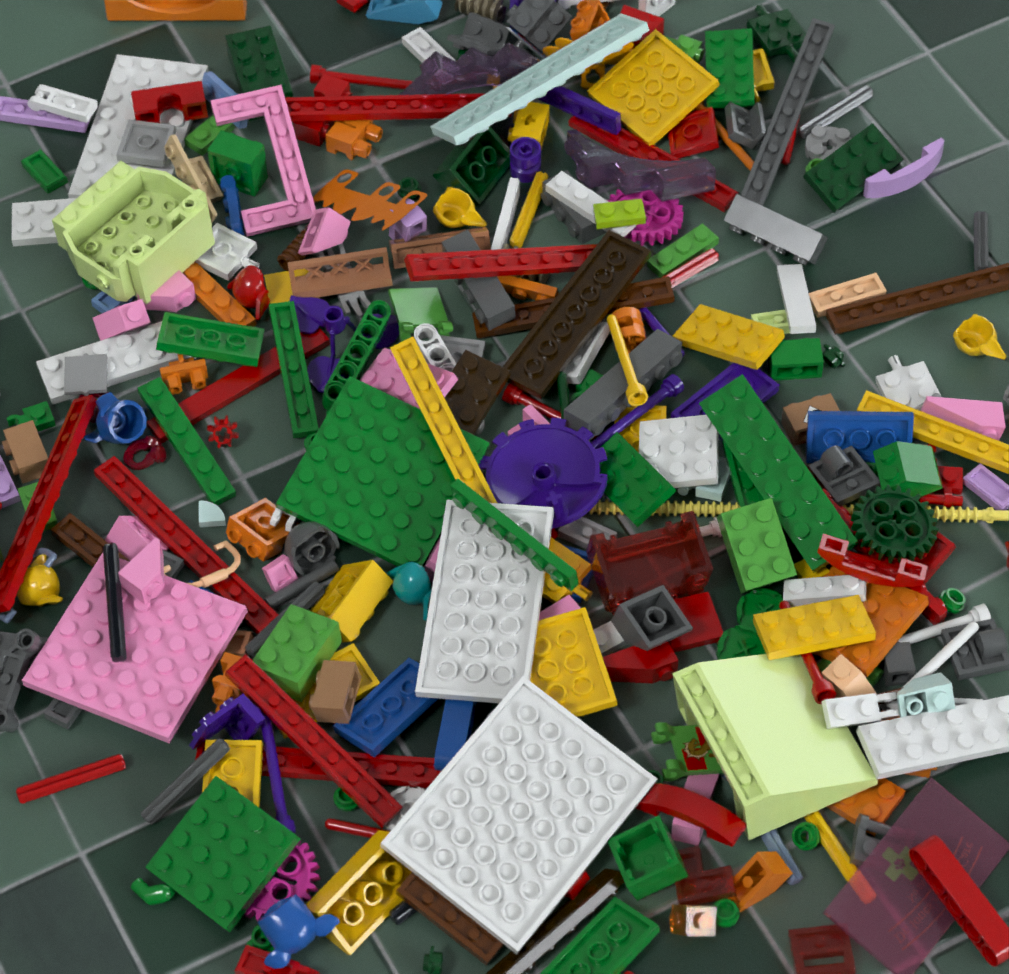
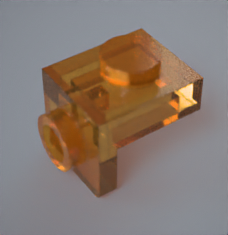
M672 904L669 916L671 933L681 936H716L717 906Z

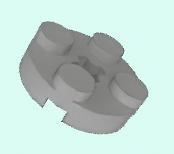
M814 127L807 136L805 143L807 158L809 159L810 157L812 160L825 159L852 139L850 132L845 128ZM829 145L833 147L831 150H828L826 146Z

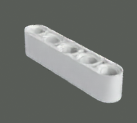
M426 323L417 326L414 330V339L426 362L452 372L456 362L434 326ZM423 338H429L430 340H429V341H422L421 339H423ZM434 358H441L442 360H440V361H434V360H432V359H434ZM484 420L481 423L478 430L476 431L475 435L483 431Z

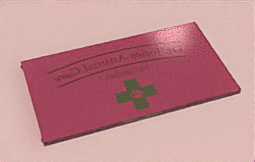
M932 777L823 912L826 917L893 974H913L955 920L913 865L909 857V850L930 836L937 835L946 844L978 888H980L1009 850L1008 841Z

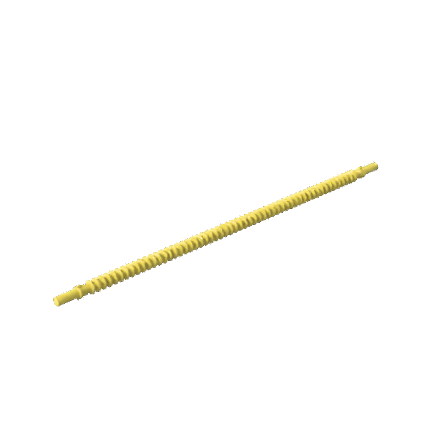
M600 499L589 511L590 515L593 512H597L598 515L601 512H605V515H608L609 512H612L613 515H616V512H620V515L624 514L613 502H609L608 499L605 502H601ZM667 500L654 513H658L659 516H662V513H666L667 517L671 513L675 517L677 514H681L682 517L685 514H689L690 517L693 514H696L697 517H700V514H704L705 517L708 514H712L714 518L717 514L720 515L721 513L737 509L738 504L735 502V505H732L730 501L726 505L722 501L720 504H716L715 501L712 504H708V501H705L704 504H701L700 501H697V504H693L692 501L686 504L684 500L679 504L677 500L674 503H670ZM846 504L842 507L846 508L852 516L854 505L851 504L850 507H846ZM936 506L932 518H937L938 521L942 519L943 522L949 519L951 523L954 520H958L959 523L962 520H965L966 523H969L970 520H973L974 523L977 520L993 523V521H1009V510H994L993 507H987L982 510H978L977 507L970 510L969 507H966L963 510L961 506L958 509H954L953 506L950 509H947L946 506L939 509Z

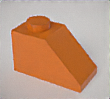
M777 851L757 852L722 891L729 900L738 906L739 912H742L776 892L793 873Z

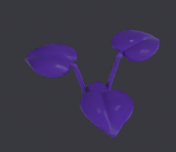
M291 296L290 301H294L301 333L313 334L320 326L326 327V330L330 333L331 357L319 356L313 359L307 368L310 383L318 392L324 393L325 386L340 360L335 359V335L340 334L345 329L346 324L354 332L357 327L350 321L348 316L344 317L343 310L338 306H330L326 301L319 298ZM373 314L377 318H383L380 314ZM390 315L388 325L375 349L387 348L399 337V325L395 315ZM362 334L366 338H372L370 334ZM341 374V375H340L341 377H343V378H345V379H348V377H349L348 374Z

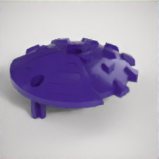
M551 418L550 424L535 425L534 420L530 419L520 422L519 426L521 429L507 436L502 432L496 436L492 443L497 447L490 457L483 456L479 463V468L486 470V482L497 503L553 507V529L578 520L588 513L601 499L607 486L608 475L600 474V463L607 461V456L603 447L598 449L593 447L589 439L594 435L583 426L578 431L565 427L566 419Z

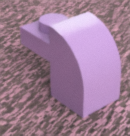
M407 198L405 201L406 204L415 203L413 200ZM417 205L405 217L389 227L390 238L392 240L403 238L405 241H408L425 232L427 216Z

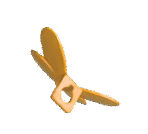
M557 38L555 40L556 46L544 47L542 50L543 54L548 57L574 41L566 38ZM633 42L624 45L622 50L604 57L602 62L587 67L582 73L581 88L589 89L595 84L589 83L586 80L591 70H596V73L602 78L605 75V64L616 65L633 50Z

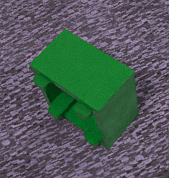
M222 130L219 132L207 150L210 171L218 185H221L220 179L222 177L232 175L239 192L255 197L268 178L264 144L237 136L231 132Z
M659 815L608 840L626 887L637 901L689 876L670 831Z

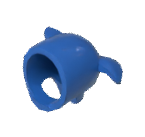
M111 392L106 393L96 400L99 408L96 419L97 429L85 435L84 440L90 443L105 440L112 444H128L143 434L146 428L147 418L145 413L147 410L135 401L118 400Z
M297 894L276 902L258 921L262 932L275 948L265 958V965L274 969L286 967L290 962L292 954L305 948L316 936L325 937L340 923L339 919L331 914H324L315 919L309 908Z

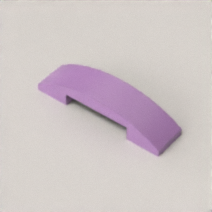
M940 138L923 147L919 160L893 174H889L883 169L865 180L863 196L865 198L886 197L905 191L920 183L932 173L940 162L945 140Z

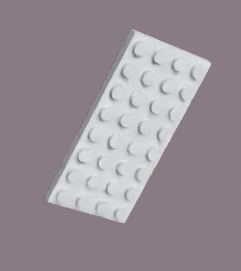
M117 54L68 193L69 199L78 198L119 163L116 154L128 120H135L131 91L201 81L204 72H209L208 65ZM168 109L160 115V123L175 125L176 136L184 149V138L188 136L193 120L184 121L181 111ZM167 158L165 167L124 162L134 169L144 167L166 171L174 177L176 174L175 167L169 158Z
M453 500L446 501L415 694L416 697L500 703L522 676L530 681L545 571L537 570L528 557L524 554L522 556L517 554L512 549L510 543L505 539H498L492 533L491 528L486 524H479L467 509H460ZM490 503L549 549L554 516L553 507Z

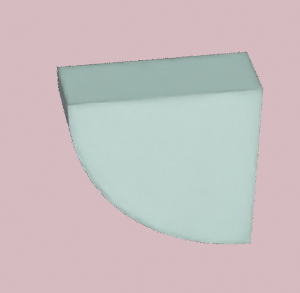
M199 501V526H226L224 513L214 503Z

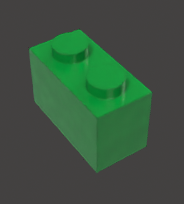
M820 338L782 340L768 357L770 377L774 381L822 378L824 360Z

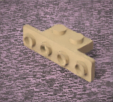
M176 134L170 135L164 146L166 156L171 159L176 175L183 183L194 190L201 189L206 193L211 223H213L217 212L212 203L221 201L223 194L203 156L188 159Z

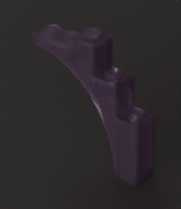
M507 43L493 57L471 47L457 61L435 51L420 65L422 74L399 95L450 94L473 87L499 86L542 60L510 43Z
M576 129L567 131V141L564 143L565 151L577 165L576 175L578 180L582 181L589 189L614 183L624 195L651 190L662 202L715 189L716 169L705 157L678 161L630 157L598 146L585 138Z

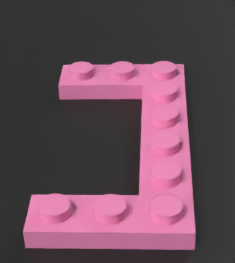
M278 85L211 100V107L217 126L264 116L286 194V201L241 211L246 236L310 222L316 208L282 86Z

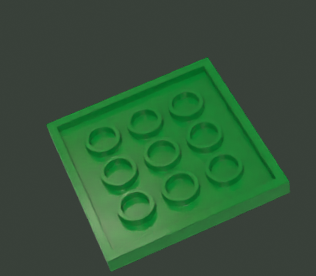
M215 776L145 868L230 933L301 839L219 777Z

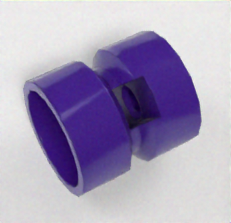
M517 138L510 145V174L512 178H518L522 183L533 182L536 173L541 172V146L533 138Z

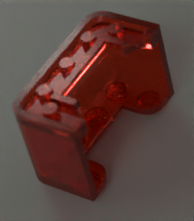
M694 511L680 514V522L672 524L671 521H668L663 528L616 539L615 535H611L607 540L604 532L590 536L586 553L605 611L615 614L619 604L661 585L665 586L673 600L678 598L679 595L687 593L688 595H695L704 591L703 587L707 585L713 566Z

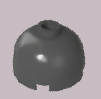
M315 521L302 522L289 532L285 539L284 552L289 558L292 567L301 575H304V573H310L325 563L335 560L336 557L333 554L336 548L339 549V541L337 536L327 526Z

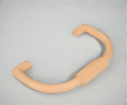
M228 541L214 545L215 551L226 548L234 556L233 564L227 569H220L200 578L199 581L187 584L197 588H206L227 579L228 575L235 572L240 565L241 555ZM170 565L164 566V575L167 576L165 573L171 571Z

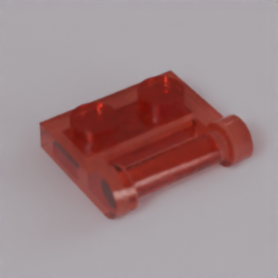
M847 923L791 929L788 931L794 974H856ZM837 956L843 957V962L806 967L803 961Z

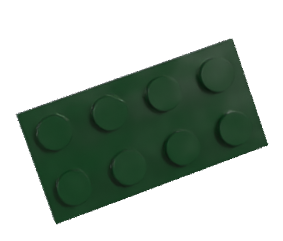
M872 123L807 171L803 178L831 211L835 213L864 191L867 178L883 169L887 172L891 171L904 159Z

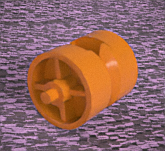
M623 307L615 310L612 314L617 318L629 354L647 337L641 312L634 307Z

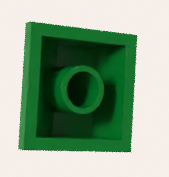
M896 441L873 451L882 491L885 490L886 485H889L892 491H895L897 486H900L901 492L905 493L908 489H911L910 496L914 497L920 494V497L943 488L934 451L931 446Z

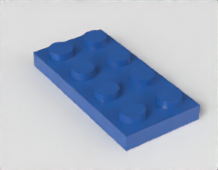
M808 411L806 463L819 461L824 451L835 445H838L842 450L852 446L865 462L875 463L874 450L896 441L912 443L914 414L913 412Z
M408 658L353 707L349 724L335 723L333 728L336 734L375 757L439 698L416 697L415 688L419 663Z

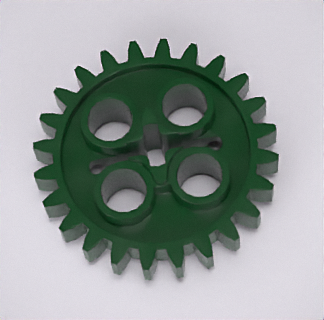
M886 485L884 491L879 486H876L874 493L867 490L866 495H861L858 503L855 504L850 519L853 522L851 530L857 531L855 534L856 539H863L860 545L861 548L870 547L869 555L875 552L879 553L878 560L886 556L891 564L894 558H897L899 563L901 558H907L911 561H914L915 557L922 559L924 553L930 552L939 528L936 527L938 519L932 518L935 512L934 509L926 510L929 502L920 503V494L914 497L910 496L911 489L903 493L900 486H897L895 491H892L889 485Z

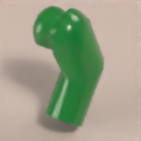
M141 878L136 879L131 885V889L148 905L165 903L173 898L175 893L174 889L167 884L149 886Z

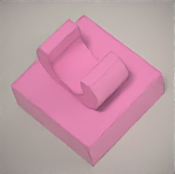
M284 554L262 568L271 590L274 592L298 579L289 558Z

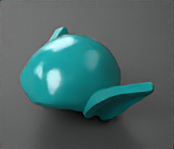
M407 562L386 572L391 579H394L393 590L402 602L408 605L423 604V620L427 621L432 587L425 568L419 565V563Z

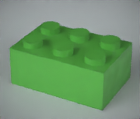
M772 498L721 513L716 517L741 594L791 579L797 575Z
M291 604L252 661L289 697L302 702L316 682V674L321 670L323 661L330 660L342 643L339 622Z

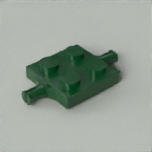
M763 4L757 5L755 11L759 17L747 20V29L752 28L753 37L768 57L777 54H787L792 62L795 63L798 55L796 50L801 48L806 32L789 9L769 13Z

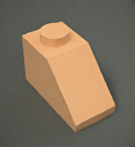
M842 654L822 672L823 678L832 683L836 691L835 698L876 693L864 674Z

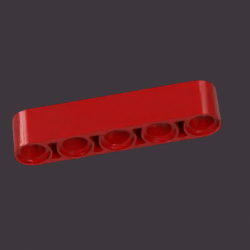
M932 835L910 849L909 857L913 865L984 959L993 967H997L1008 960L1009 927L946 844L937 835Z

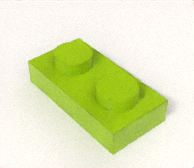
M642 199L593 204L596 229L646 224Z

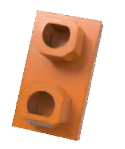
M177 354V361L169 362V366L160 368L161 379L172 395L183 391L181 383L191 382L192 388L195 390L206 387L208 373L205 359L194 361V357L184 359L182 354Z

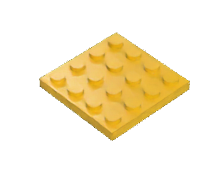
M655 29L590 87L587 93L595 102L621 113V124L651 146L657 143L719 87L720 84L718 79Z
M586 607L538 621L530 682L576 717L618 706Z

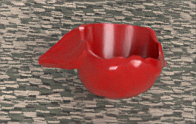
M248 265L237 274L236 278L227 285V288L232 289L233 295L239 304L249 309L256 308L255 319L260 320L270 303L269 291L265 289L261 270L254 265Z

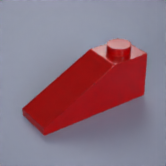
M669 641L648 651L631 646L602 657L611 682L653 684L658 681L670 680L673 678L672 673L678 671V658Z

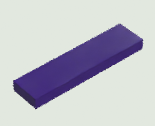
M554 87L547 91L545 96L538 98L614 135L621 131V113L565 87Z

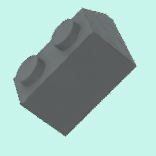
M664 585L619 604L611 619V622L625 643L646 651L688 633L693 629Z

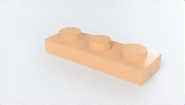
M873 273L811 292L809 297L812 310L816 317L819 318L826 315L827 309L885 295L887 290L877 273Z

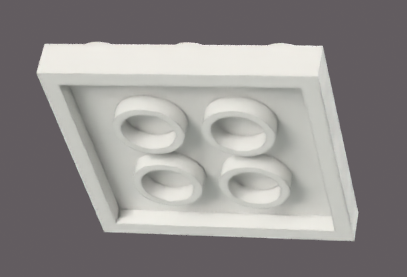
M707 415L640 422L639 454L674 488L718 484V432Z

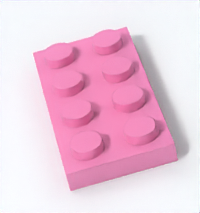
M384 347L362 375L360 381L420 409L391 350ZM428 364L445 398L458 378L450 371Z

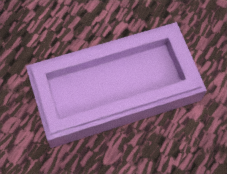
M981 463L963 477V484L995 510H1007L1009 508V485Z

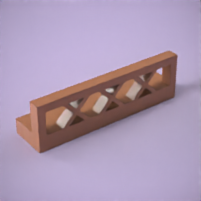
M486 227L468 229L480 250H491L489 230ZM465 230L416 236L408 241H405L403 238L389 240L394 269L406 267L404 259L407 254L443 252L441 242Z
M386 247L287 262L292 294L297 297L317 298L392 286ZM383 256V263L375 265L369 263L372 258ZM350 261L358 263L355 268L349 269L344 265ZM324 265L334 267L330 272L319 270ZM298 269L309 271L304 276L295 277L294 270Z

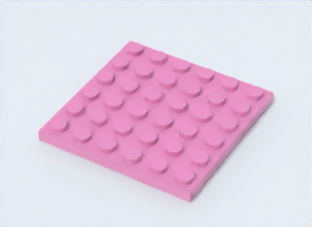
M102 553L22 679L23 685L170 744L247 614V607L165 575L164 588H162L161 593L156 598H152L146 605L121 587L127 658L124 662L115 663L110 656L104 559ZM119 558L120 570L129 562Z

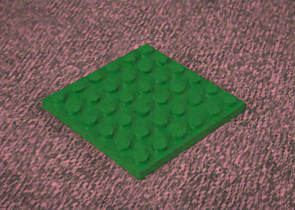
M349 376L276 502V508L305 522L315 521L325 525L338 538L397 567L407 562L419 563V565L424 567L441 536L446 501L452 500L453 495L450 485L455 481V478L420 409ZM460 429L479 466L480 461L489 448L490 442Z

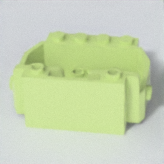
M123 161L117 163L52 219L58 245L68 252L78 275L116 301L127 302L133 296L138 298V294L139 298L143 299L145 304H148L151 301L150 295L177 271L180 270L183 273L215 244L207 197L204 191L201 189L194 190L166 171L144 167L134 169Z

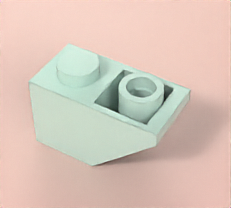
M941 672L914 678L896 693L900 717L955 709L952 683Z

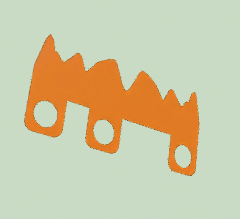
M346 169L314 195L313 201L315 203L324 200L323 207L334 203L333 210L340 215L356 208L351 221L364 220L372 216L374 217L371 223L385 220V225L382 228L383 231L405 217L427 197V194L414 190L409 192L397 204L386 200L400 189V185L391 182L384 183L369 196L344 188L358 176V172ZM350 173L352 175L346 182H337V179L343 174ZM384 187H393V191L385 196L379 195V191ZM415 194L420 195V199L413 204L405 203L408 197Z

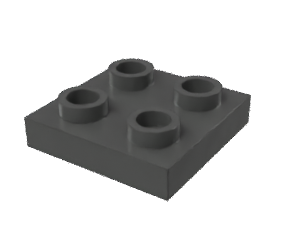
M838 445L832 446L824 451L819 461L808 465V470L820 487L827 490L832 496L833 501L840 507L860 498L861 495L865 496L867 490L873 492L876 486H881L878 477L852 446L843 450Z
M994 618L976 622L979 625L978 631L949 657L957 680L1009 670L1007 639L1003 629L997 628ZM968 624L942 629L941 638L944 646Z

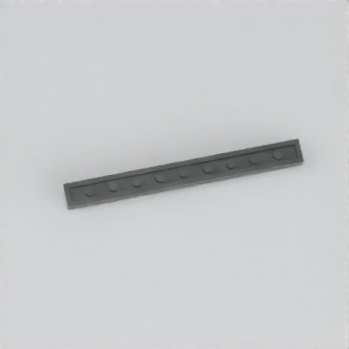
M815 18L812 19L741 193L742 197L764 206L834 32V24Z

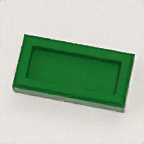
M41 149L21 160L22 167L47 194L68 183L64 173Z

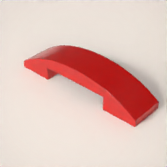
M827 534L822 535L817 553L828 563L852 577L890 587L921 586L924 583L927 565L901 558L899 566L848 551L849 541Z
M655 783L636 807V809L654 816H658L663 812L706 829L708 838L730 847L734 846L746 828V823L718 803L690 790L668 784Z

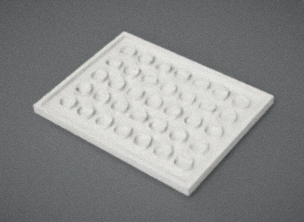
M522 676L385 837L380 847L510 950L518 954L607 844L608 840L612 838L643 797L653 787L657 778Z

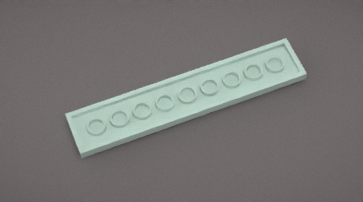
M619 14L430 126L433 135L455 145L466 143L470 137L486 131L495 122L505 120L515 110L525 108L535 98L545 96L547 91L565 84L566 80L572 76L582 74L592 64L602 62L604 57L622 50L623 46L629 42L639 40L644 33L649 31L647 22Z

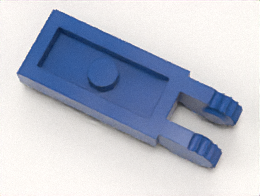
M226 175L220 179L221 189L224 192L225 198L223 199L225 212L229 213V216L225 217L228 229L245 236L239 193L235 179L232 175Z

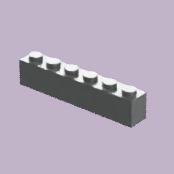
M657 329L629 353L638 383L644 385L647 392L658 380H662L670 369L679 365L682 360V341ZM618 362L564 409L563 419L567 420L565 427L578 431L583 426L596 436L611 421H615L627 407L632 406L628 403L626 397L628 383L621 362Z

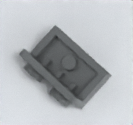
M729 102L725 107L728 138L734 143H740L753 149L758 142L764 139L766 134L762 104L757 102L749 111Z

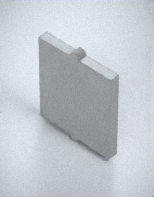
M85 353L83 356L65 357V395L84 394V396L92 393L107 392V354L88 355Z

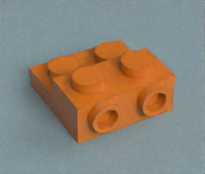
M582 0L577 4L578 12L571 21V38L575 41L611 20L600 0Z
M264 498L230 516L226 534L232 543H239L245 547L250 557H258L264 562L282 552L283 544L289 534L285 530V525L290 516L282 513L279 523L276 526L270 525L276 505L267 498Z

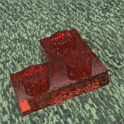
M699 846L678 850L689 875L675 882L680 908L737 896L731 865L704 871L702 853Z

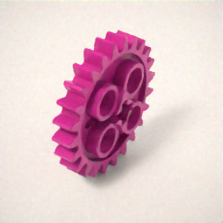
M646 183L643 184L642 188L634 184L633 189L624 186V192L617 189L616 195L610 194L608 202L642 199L646 224L636 225L625 236V238H629L633 242L640 241L641 246H644L645 242H649L651 246H654L655 240L663 244L664 238L671 240L672 234L677 235L678 229L682 228L683 206L679 205V199H673V193L665 194V188L658 191L656 190V185L650 189Z
M299 841L275 872L283 880L272 878L271 882L269 881L247 909L245 915L249 919L256 914V920L259 921L272 905L280 901L276 899V894L281 889L289 890L285 898L297 894L303 902L310 901L309 892H318V888L312 882L320 880V876L313 873L320 867L317 862H312L316 856L313 852L307 853L310 847L306 842L300 845ZM290 862L298 863L297 868L293 872H285L287 864ZM286 881H297V884H288Z

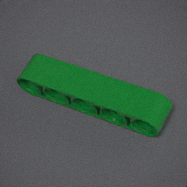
M376 300L369 305L328 380L322 398V405L327 411L331 409L336 400L332 399L329 395H339L347 379L340 375L348 374L355 379H359L382 337L391 313L390 306L385 301ZM373 314H380L383 318H377ZM362 334H370L372 338H366ZM351 354H359L361 358H354Z

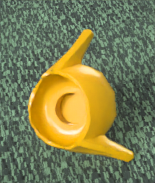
M447 187L445 193L439 197L433 208L436 219L443 226L449 228H458L464 225L487 226L485 220L475 211V205L470 196L460 189Z
M973 314L969 319L964 320L953 333L957 348L969 356L987 355L1003 360L1007 358L997 342V333L993 324L978 314Z
M46 555L36 556L30 567L27 568L24 582L17 592L19 602L23 605L42 607L47 604H57L63 600L62 597L58 596L60 592L58 575L52 567L48 568L44 565L47 561Z

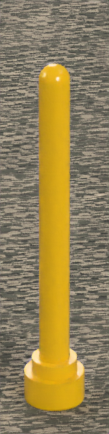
M611 314L607 317V323L628 383L626 397L630 405L640 406L648 400V394L645 386L638 383L617 318Z

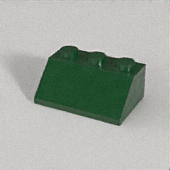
M489 126L486 131L470 137L466 143L456 145L432 176L445 191L447 187L460 189L470 196L474 205L478 206L510 166V149Z

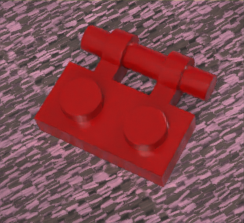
M937 466L943 488L932 493L941 494H927L920 497L919 502L928 501V504L943 505L946 508L962 506L963 496L955 495L962 494L963 468Z

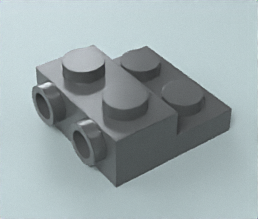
M524 0L519 7L514 5L506 14L509 17L507 23L542 53L543 48L553 41L572 18V15L555 0Z

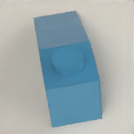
M371 0L366 16L368 19L421 24L438 19L442 1Z

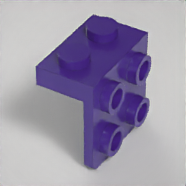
M244 693L235 700L233 697H230L220 706L218 712L214 714L211 711L199 721L201 726L193 732L192 736L194 738L189 746L193 750L222 729H225L234 740H252L265 717L262 715L260 708L252 704Z

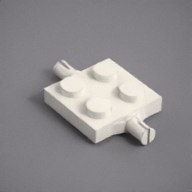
M216 223L212 227L215 244L195 261L203 269L229 281L242 267L254 265L259 268L258 262L249 259L256 251L257 243Z
M894 355V359L893 356L888 359L893 370L876 376V384L883 397L911 408L922 404L927 396L939 393L924 361L903 367L898 356Z

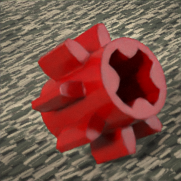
M228 415L220 420L215 416L214 426L207 425V430L213 432L208 437L209 442L215 440L218 448L222 444H227L231 447V439L239 437V433L233 431L237 427V422L230 423ZM222 427L227 428V432L224 433V436L219 435V431L222 430Z

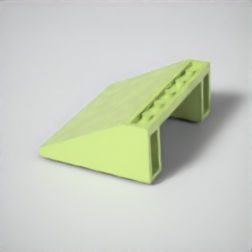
M766 654L706 661L672 673L678 709L687 725L699 726L731 785L736 816L746 823L744 833L748 840L878 784V779H876L872 768L848 727L827 729L822 704L816 703L811 693L813 681L801 655L768 660Z

